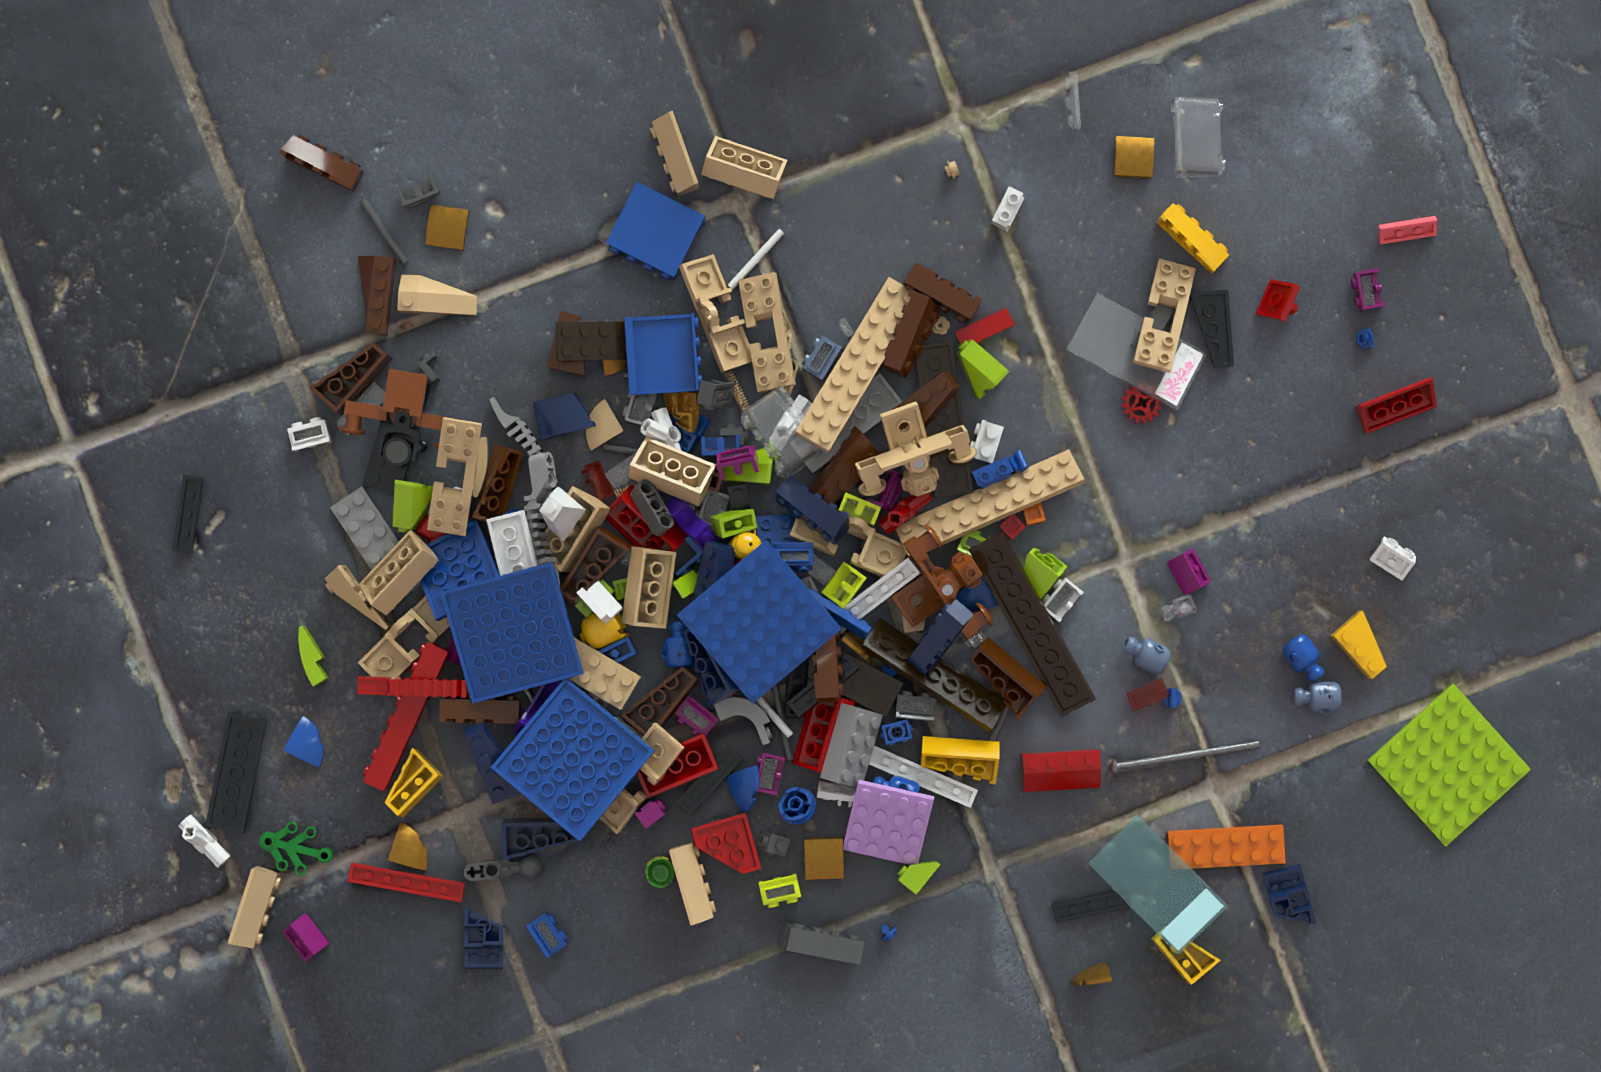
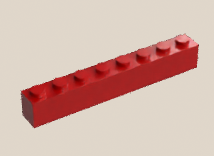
M432 641L426 644L423 643L419 651L421 657L418 662H414L411 668L413 674L410 680H414V678H419V680L429 678V680H433V678L438 679L451 650ZM430 696L398 697L395 703L397 709L394 714H390L387 720L389 726L380 735L379 741L381 744L378 749H374L371 755L373 761L370 766H366L363 772V776H365L364 783L381 791L388 789Z

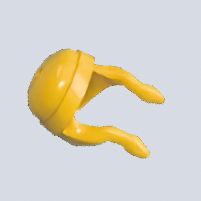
M752 529L735 535L728 544L735 547V556L742 560L761 544V540L756 536V530Z

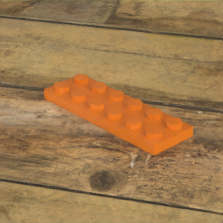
M1282 824L1167 831L1170 870L1286 863L1284 828Z

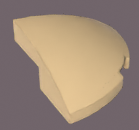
M604 399L597 404L589 416L590 420L596 423V427L586 429V438L591 451L624 432L607 401Z

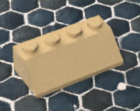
M670 111L652 121L653 127L650 130L653 139L657 138L660 144L656 146L659 156H664L666 163L663 164L666 175H671L672 181L669 184L672 192H677V195L681 196L698 190L699 184L674 113Z
M715 136L706 155L701 175L774 199L787 160Z
M645 437L630 464L629 478L638 482L648 480L654 485L655 489L700 506L708 491L716 465Z
M574 486L571 487L568 495L585 509L584 513L565 541L561 540L549 527L544 531L547 533V537L541 538V541H549V546L542 547V549H552L553 553L543 558L557 557L558 562L553 563L554 567H557L560 572L568 573L571 572L595 531L601 526L611 510L599 499Z
M409 530L358 585L370 605L387 615L439 560L434 552L412 530Z
M631 547L621 623L632 626L666 629L676 552Z
M693 842L670 848L669 853L690 926L713 918L716 908L714 901L709 900L708 894L711 893L708 882L704 883L703 875H706L703 864L698 862L697 857L700 856L699 849L695 848Z
M260 866L251 869L228 944L255 948L257 944H261L264 935L261 931L263 926L266 927L269 915L267 913L269 907L272 908L275 902L273 894L275 889L278 890L281 883L279 872Z

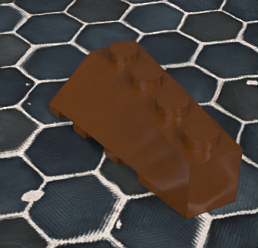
M292 135L281 148L279 153L286 159L352 192L355 191L364 173L360 169L361 165L352 160L348 163L343 160L344 157L336 152L330 154L326 152L327 148L317 143L315 146L310 144V140L302 135H299V137Z
M358 256L366 314L365 332L372 335L388 336L396 260L391 257Z
M494 444L477 508L472 518L487 522V519L506 513L523 452Z
M841 630L812 655L814 669L816 668L814 684L818 703L841 701V695H844V685L840 683V676H843L842 664L839 665V657H842V648L838 646V639H841Z
M989 637L985 639L969 658L982 676L988 678L992 683L991 687L995 692L998 691L1004 698L1003 702L1005 705L1011 707L1015 712L1014 716L1017 720L1021 718L1047 687Z

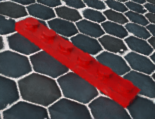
M351 862L348 882L456 902H462L465 889L464 882Z

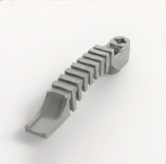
M494 397L489 399L498 419L506 430L515 423L518 424L507 435L512 438L522 431L523 433L517 436L515 440L521 443L527 438L528 441L523 443L522 446L525 450L532 446V449L527 452L529 456L540 454L542 448L539 444H536L538 442L536 438L531 436L533 434L531 430L526 428L528 425L521 421L519 417L504 413ZM552 488L550 489V491L548 492L547 496H546L545 499L543 500L544 503H545V501L547 500V498L549 497V495L552 493Z
M545 452L529 457L532 493L529 496H524V501L528 502L524 506V510L527 511L526 519L538 565L552 561L553 563L558 562L557 557L543 558L553 553L552 549H542V547L549 546V541H541V538L547 537V533L540 532V529L546 528V523H539V520L544 519L539 514V510L543 506V500L548 492L557 483L553 456L550 452ZM554 567L560 585L558 569Z

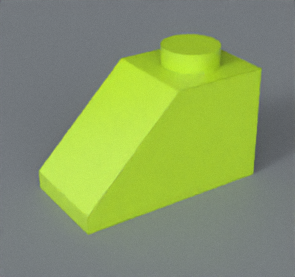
M754 509L726 511L710 516L712 529L716 536L721 538L757 528Z
M695 570L672 582L683 599L694 593L698 572L696 573Z
M931 861L910 864L907 867L904 865L897 873L899 875L898 880L913 893L917 894L940 866V863Z

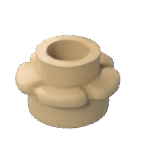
M947 161L948 165L945 166L947 175L955 179L956 176L960 175L955 161L950 163Z
M940 316L938 321L934 323L932 331L935 334H946L950 328L949 321L944 316Z

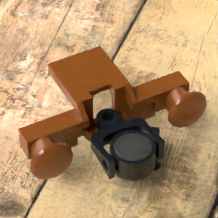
M389 369L383 406L346 400L344 414H347L345 427L338 426V429L348 434L363 435L366 433V430H361L363 417L387 421V415L390 412V419L394 426L390 425L382 428L377 455H383L385 461L390 465L403 466L410 460L417 461L418 451L425 452L428 448L425 441H420V433L415 429H411V427L416 425L441 430L444 416L422 413L428 375ZM402 416L406 417L405 423L401 420ZM392 432L407 434L414 438V448L407 439L402 437L392 438L385 443V436ZM433 442L434 446L439 448V443Z

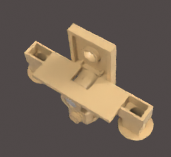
M913 402L880 414L890 451L855 463L858 476L863 481L858 490L865 496L881 493L886 488V481L879 479L878 475L884 474V471L904 465L906 468L903 471V478L900 480L902 489L911 495L921 496L934 491L937 486L936 481L939 479L937 468L929 464L931 454L945 449H953L948 455L949 460L953 463H966L975 457L977 451L974 447L969 446L970 438L964 425L927 437L917 402ZM903 422H907L908 426L905 429L900 430V424Z

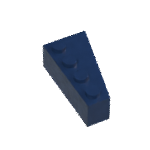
M552 818L504 819L502 822L503 861L578 842L574 836Z

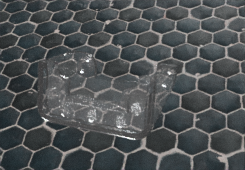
M1174 97L1171 101V112H1175L1173 115L1176 150L1174 178L1220 176L1222 171H1225V159H1222L1220 114L1223 113L1222 102L1214 98Z

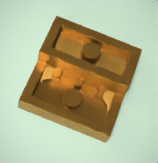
M1116 136L1114 177L1152 179L1154 138Z
M431 204L425 245L463 250L469 209Z
M843 837L804 838L805 880L844 879Z

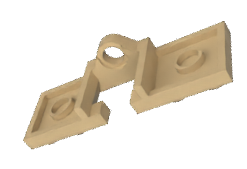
M714 254L681 264L679 266L720 372L722 373L752 363L750 345L742 327V324L745 323L744 319L740 320L737 315L727 319V325L719 326L720 318L718 319L717 309L709 301L718 297L720 304L731 300L729 293L732 292L731 287L727 288Z
M1159 258L1147 304L1155 307L1161 304L1175 308L1170 331L1165 332L1152 328L1154 319L1144 317L1133 360L1134 364L1168 373L1171 372L1196 268Z
M772 272L738 280L746 328L758 327L757 322L772 318L778 346L762 349L759 342L749 344L757 392L762 393L796 385L790 349H792V331L782 307L777 273Z
M447 417L443 418L436 466L446 468L447 460L464 462L466 467L462 490L444 487V482L434 481L427 530L466 536L471 498L477 472V456L482 423Z
M849 517V530L847 533L865 540L861 554L854 553L850 564L883 577L904 560L906 552L902 543L876 533L874 528L869 527L860 518ZM802 519L795 520L789 534L790 538L799 542H813V548L832 556L835 555L838 545L825 542L820 537V534L816 530H810Z
M425 596L390 628L358 664L371 677H392V679L399 677L420 654L415 649L408 653L396 639L417 620L429 632L425 637L429 641L435 642L450 627L448 618L446 617L440 621L435 620Z
M654 723L642 740L653 748L655 752L640 770L648 776L647 780L656 785L685 747L660 725ZM624 789L600 820L616 834L620 833L647 796L638 791L633 797Z

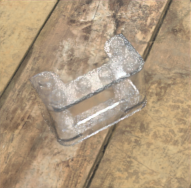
M780 385L744 409L741 413L740 423L746 431L749 429L758 441L761 440L763 442L765 452L768 456H773L775 459V467H773L779 477L782 476L784 479H787L790 475H793L821 456L823 450L795 434L804 415L787 391Z

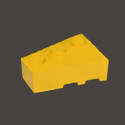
M1363 610L1357 611L1330 635L1368 679L1375 678L1387 667Z
M415 748L411 749L410 755L385 801V804L397 816L403 818L444 777Z
M1166 926L1151 938L1187 984L1190 985L1221 961L1190 940L1178 951L1161 934Z

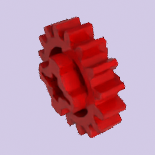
M1139 382L1137 383V388L1131 385V391H1124L1127 396L1121 397V400L1125 401V403L1120 405V407L1126 409L1123 415L1129 414L1128 420L1134 418L1135 424L1139 420H1141L1142 424H1146V419L1152 422V416H1159L1156 411L1162 410L1158 403L1163 402V400L1158 399V395L1153 392L1155 390L1154 386L1151 389L1148 388V383L1142 387ZM1139 391H1145L1150 395H1142ZM1132 395L1134 399L1133 404L1129 406V399ZM1139 399L1141 401L1149 399L1144 404V408L1142 406L1134 408L1139 403ZM1154 401V407L1151 411L1149 406L1150 403ZM1134 411L1141 412L1142 415H1144V416H1138V415L1134 414L1133 412H1134Z

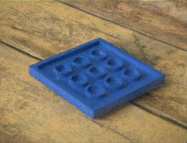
M477 519L468 523L466 536L448 533L427 544L439 561L423 576L420 582L435 620L440 621L447 617L440 594L441 591L500 576L498 566L480 522Z

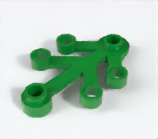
M289 822L285 828L276 833L265 832L262 834L259 844L262 849L272 853L277 862L276 867L280 871L286 870L289 867V862L283 859L278 848L286 850L295 866V873L299 876L305 875L308 869L302 863L297 853L316 857L321 863H328L334 857L333 851L330 848L325 847L318 850L298 845L306 839L317 835V829L313 826L307 827L305 832L288 842L280 839L289 833L298 831L299 826L296 822ZM290 824L295 825L296 828L294 831H291L289 829ZM309 829L314 830L313 836L308 835ZM267 838L272 840L271 845L266 844ZM323 852L328 854L327 859L322 858L321 854ZM281 861L286 864L284 869L279 866ZM299 866L304 867V873H299Z

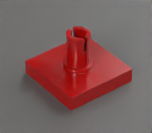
M1270 279L1255 314L1260 317L1285 322L1288 314L1293 315L1298 309L1297 304H1294V300L1300 286L1294 283Z

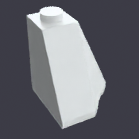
M556 487L539 511L549 529L561 540L565 541L585 509L560 487Z

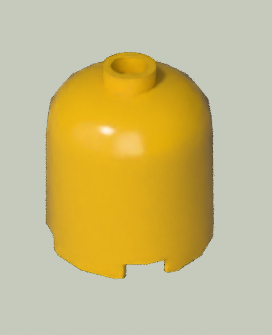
M594 612L585 617L581 622L582 633H580V637L584 643H588L594 649H603L628 637L629 634L624 632L626 624L621 623L622 616L620 612L607 624Z

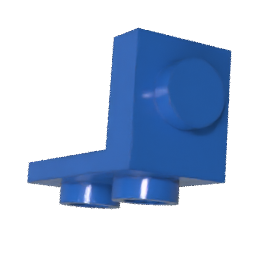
M689 536L685 540L697 554L675 573L677 577L687 574L691 570L689 567L694 562L696 564L700 563L703 552Z

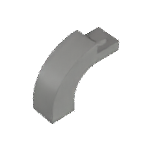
M730 697L714 705L720 721L735 715L745 716L756 726L762 744L770 743L769 738H772L769 727H764V724L770 722V719L765 711L755 702L752 704L750 700L745 698Z

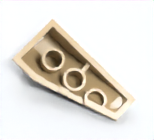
M401 275L398 290V311L400 313L477 315V296L421 275Z
M340 564L325 578L327 581L325 586L331 593L335 592L336 595L385 630L391 628L379 610L370 605L358 585V581L346 565Z

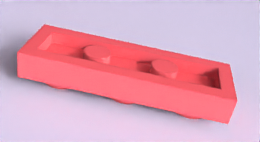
M1436 216L1381 224L1379 225L1378 240L1381 245L1437 236Z

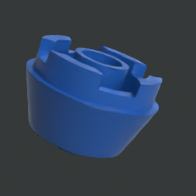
M799 787L786 790L778 804L781 817L790 824H805L809 822L815 814L816 801L813 794L809 790Z

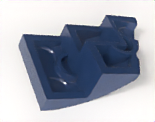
M576 393L533 402L540 440L596 427V423L589 419L586 414L587 410L581 404Z
M1300 864L1262 873L1274 917L1316 924Z
M464 908V969H503V926Z

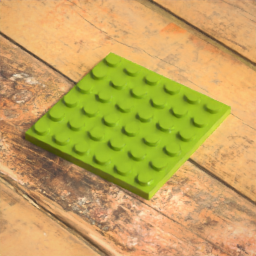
M1454 683L1449 685L1367 760L1445 847L1531 770Z

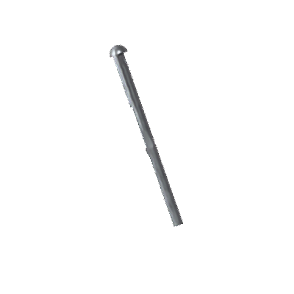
M1252 741L1118 763L1114 759L1110 762L1109 769L1112 773L1118 774V772L1156 767L1160 763L1192 758L1199 759L1205 756L1260 748L1259 741Z

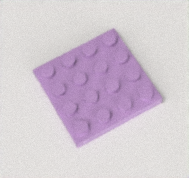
M858 780L843 850L909 865L918 864L934 796Z

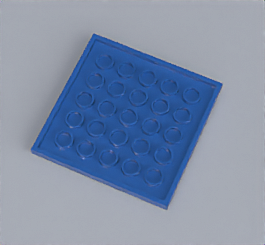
M767 540L763 541L677 614L752 704L842 629Z
M553 561L440 592L472 704L584 674Z
M563 679L491 768L581 842L653 755L655 750L571 681Z

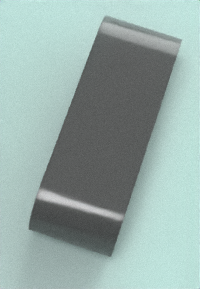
M648 480L640 481L631 490L630 496L651 532L656 536H662L673 526V517L654 485Z

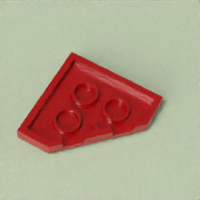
M746 813L690 828L695 848L741 874L761 869Z

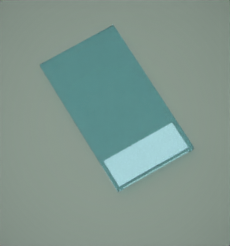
M1138 815L1088 863L1177 955L1181 954L1228 907Z

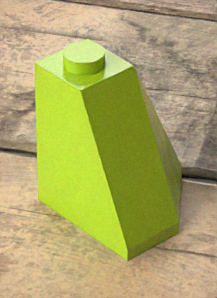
M964 340L959 345L957 356L973 396L976 399H981L986 394L984 391L993 389L1009 371L974 340Z
M774 446L756 451L759 472L755 473L752 462L741 464L742 474L740 475L735 474L733 466L725 467L724 481L770 486Z
M395 480L392 527L398 528V532L408 533L409 530L416 531L420 521L430 509L433 486Z
M1033 547L1026 556L1024 570L1040 599H1042L1068 566L1053 554H1040V550Z

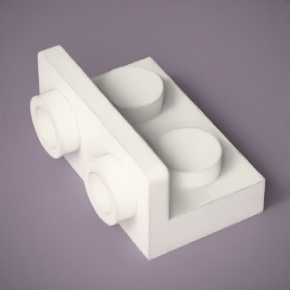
M982 420L981 424H976L974 434H977L975 442L971 441L970 444L977 451L974 459L993 463L1004 427L986 422V420Z
M1384 536L1380 545L1370 557V561L1403 580L1414 566L1416 556L1410 549H1404L1394 539Z

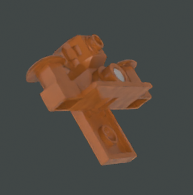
M923 525L926 530L924 534L918 538L913 536L903 543L922 574L891 595V598L912 628L947 603L951 605L956 600L955 597L958 589L961 587L973 589L981 583L983 574L977 564L967 553L958 552L952 556L947 570L934 566L926 552L935 546L941 549L942 543L937 532L928 525ZM915 596H921V603L917 606L913 605L912 599ZM975 603L977 610L973 612L974 615L961 631L966 639L974 636L986 624H989L990 627L993 625L991 614L980 603Z

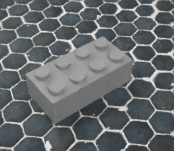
M841 703L820 778L857 788L858 780H865L881 724L882 714Z

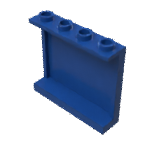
M636 182L606 241V245L609 246V251L615 254L621 252L626 255L625 258L633 263H636V261L643 263L642 267L653 272L655 269L661 272L660 276L667 280H670V278L676 279L679 266L682 264L706 217Z
M694 313L636 318L624 317L629 396L699 391L700 382L702 381V375H698V367H701V357L697 356L696 348H700L699 337L695 336V329H699L698 317L694 318Z

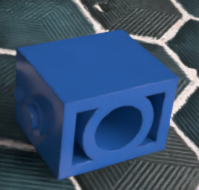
M908 719L881 725L882 731L880 735L885 740L886 745H894L899 741L906 742L912 739L911 733L913 728L908 723Z

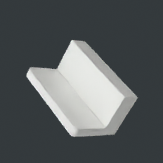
M599 581L587 591L581 588L577 592L605 624L622 610V606Z

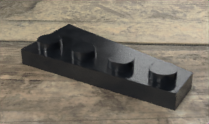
M1228 290L1190 292V298L1214 368L1233 367L1234 357Z

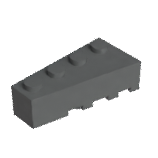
M782 922L778 945L786 951L860 965L865 942L859 939L860 936L848 934L847 937L842 936L841 932L830 930L829 933L824 932L822 928L818 927L806 928L802 924Z

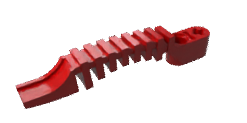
M358 676L357 694L394 695L395 697L400 695L404 697H470L465 679L457 680L456 678H451V680L442 678V680L433 678V680H429V678L419 680V678H414V680H410V678H405L403 680L401 679L402 677L392 679V677Z

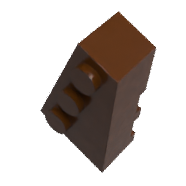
M560 311L558 322H581V317L577 314ZM555 332L547 367L552 370L586 377L585 361H557Z

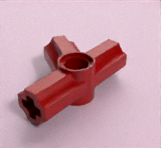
M929 493L921 496L911 495L897 504L878 523L889 535L902 523H906L918 513L917 511L933 498Z

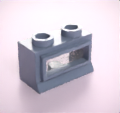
M824 336L821 339L816 338L812 345V348H814L812 354H807L802 362L804 365L803 370L821 381L824 380L825 375L842 350V346Z

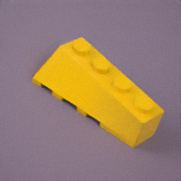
M1172 203L1158 218L1156 223L1212 274L1229 256L1227 253L1228 249L1221 243L1217 244L1213 240L1214 236L1209 231H1203L1195 218H1189L1181 205Z
M923 736L921 746L922 767L942 772L949 770L958 776L966 774L973 776L974 780L980 781L982 778L996 785L999 765V742Z

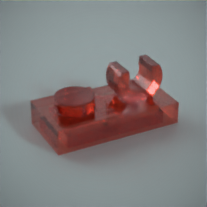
M600 460L585 465V469L581 473H588L590 478L585 482L587 484L592 482L594 493L598 499L602 501L615 496Z
M1162 678L1126 693L1134 711L1170 696Z

